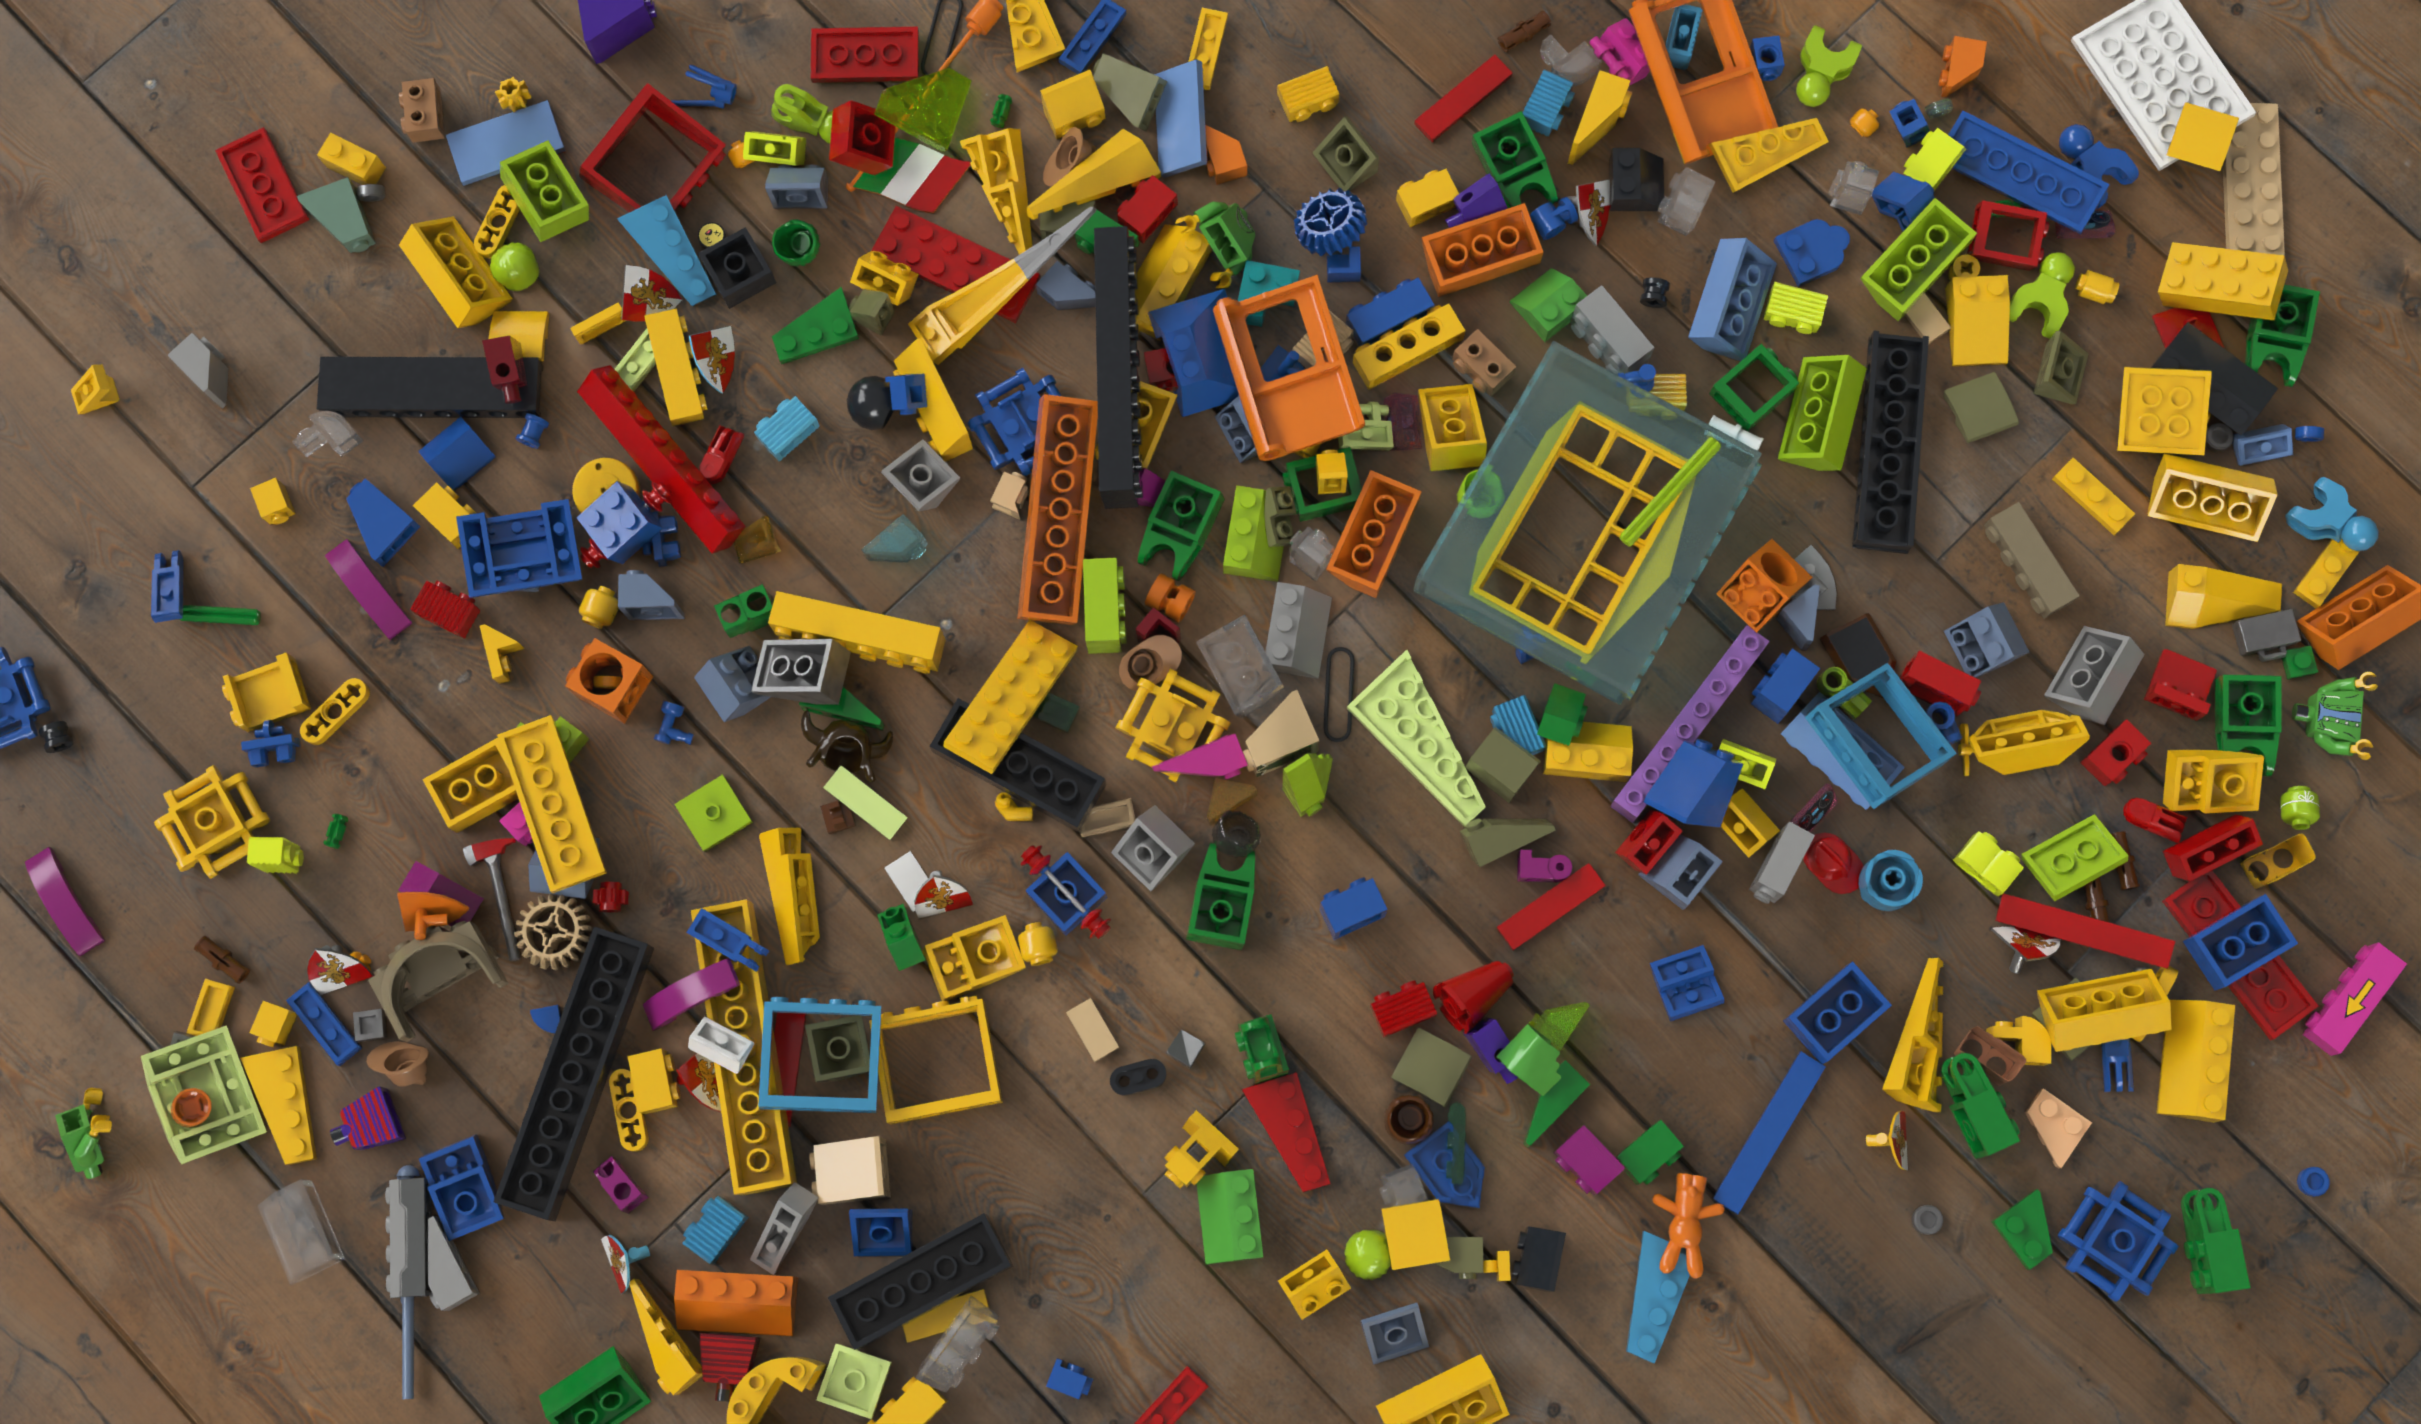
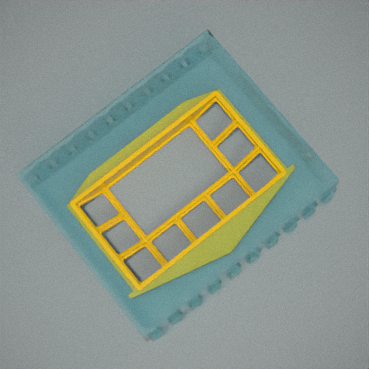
M1553 341L1418 573L1413 591L1621 705L1624 699L1630 701L1642 681L1637 678L1638 674L1644 676L1655 657V655L1651 654V651L1657 653L1669 632L1664 629L1665 626L1670 629L1679 615L1682 607L1678 603L1683 605L1696 583L1691 580H1698L1709 561L1704 556L1706 555L1710 558L1722 538V535L1718 532L1724 533L1736 513L1731 508L1737 510L1749 489L1748 487L1762 466L1758 462L1762 453ZM1580 417H1585L1609 431L1606 441L1592 463L1565 448ZM1617 437H1621L1646 451L1630 482H1626L1601 468ZM1708 438H1715L1721 444L1720 450L1660 514L1645 540L1638 538L1633 544L1639 548V552L1626 575L1621 577L1597 564L1595 560L1610 534L1620 538L1621 533L1625 530L1617 526V522L1631 497H1635L1646 504H1649L1654 498L1638 488V484L1653 457L1656 456L1681 469ZM1559 457L1624 492L1567 594H1562L1501 560L1503 553ZM1496 568L1524 584L1512 604H1508L1483 590L1484 585ZM1590 571L1618 586L1603 615L1574 600ZM1531 589H1535L1560 603L1549 625L1520 610ZM1568 609H1572L1597 623L1586 645H1582L1557 631V627Z

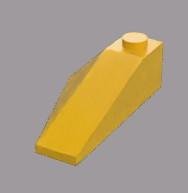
M2178 564L2168 573L2165 626L2197 629L2207 625L2221 624L2232 620L2281 611L2282 584L2208 567Z
M633 1279L629 1285L655 1370L660 1377L657 1381L666 1394L671 1392L672 1395H679L702 1377V1366L639 1279Z

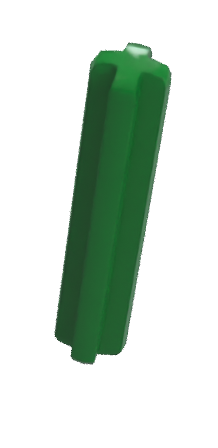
M183 605V618L180 620L258 625L261 620V612L257 609Z

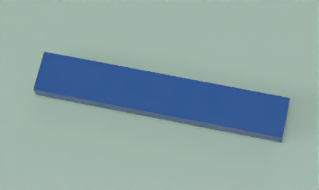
M1802 1051L1798 1053L1712 1200L1722 1204L1736 1215L1739 1214L1826 1066Z

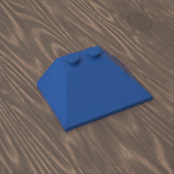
M1225 289L1148 312L1156 339L1162 337L1174 372L1178 389L1173 392L1177 394L1176 401L1182 417L1230 403L1239 396L1213 313V308L1217 305V301L1227 298Z
M569 499L541 503V510L491 518H486L484 512L456 517L469 598L582 580Z

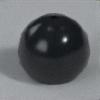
M879 376L863 377L854 383L848 393L846 400L847 409L855 423L869 430L883 429L887 425L894 412L891 403L890 382H886L885 378Z

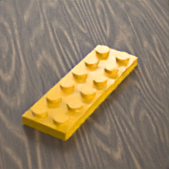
M1029 620L947 736L943 747L993 774L1077 652L1078 646Z
M552 715L498 734L497 736L550 892L556 893L606 874L604 862Z

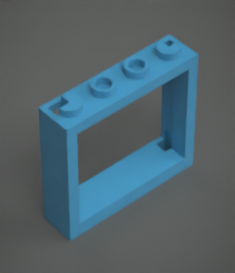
M1888 663L1822 702L1805 717L1873 809H1876L1943 766L1957 754L1949 744V741L1945 739L1936 727L1933 720L1917 702L1915 696L1910 693L1898 674L1895 673ZM1873 685L1931 760V762L1892 787L1889 786L1833 711Z
M771 997V1002L764 1001L759 1109L876 1113L881 1006H876V1001L860 1000L858 1005H847V1000L830 999L829 1004H820L818 999L801 998L800 1003L788 1002L789 998ZM773 1012L872 1016L868 1099L768 1095Z

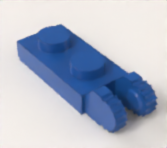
M180 550L172 551L171 567H166V558L163 553L155 554L154 570H152L151 617L155 623L182 619L184 563Z
M701 908L686 932L736 963L739 961L756 972L760 966L755 961L742 956L747 945L760 955L767 956L769 950L752 941L750 936Z

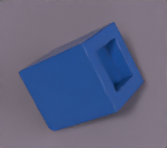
M1360 246L1349 248L1348 254L1327 256V282H1360Z

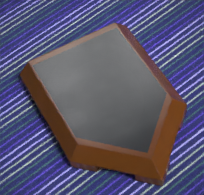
M1869 613L1820 638L1835 667L1842 669L1852 683L1857 682L1886 663L1893 670L1895 669L1897 661ZM1874 685L1865 690V692L1883 698Z

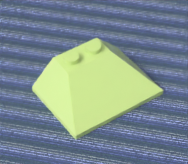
M227 1025L141 1056L150 1095L167 1140L181 1165L267 1133ZM196 1088L204 1091L209 1096L211 1112L201 1125L186 1128L174 1121L171 1115V1105L174 1098L181 1091Z

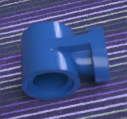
M1563 197L1558 200V207L1555 208L1552 202L1545 203L1535 209L1530 214V218L1542 239L1548 240L1565 229L1566 224L1564 221L1569 224L1576 222L1578 214L1571 200Z
M1937 702L1925 710L1931 719L1932 713H1939L1943 717V724L1940 725L1935 722L1934 724L1945 739L1949 741L1950 745L1963 739L1955 722L1954 710L1950 705L1944 702Z

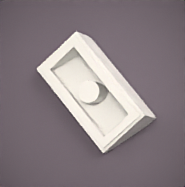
M705 1016L690 1035L688 1043L690 1050L736 1074L741 1070L754 1046V1042Z

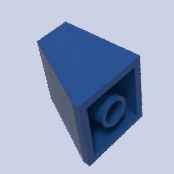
M1697 739L1696 743L1684 741L1646 795L1644 803L1685 824L1721 827L1743 763L1734 760V754L1728 751L1712 749L1713 744L1705 740Z

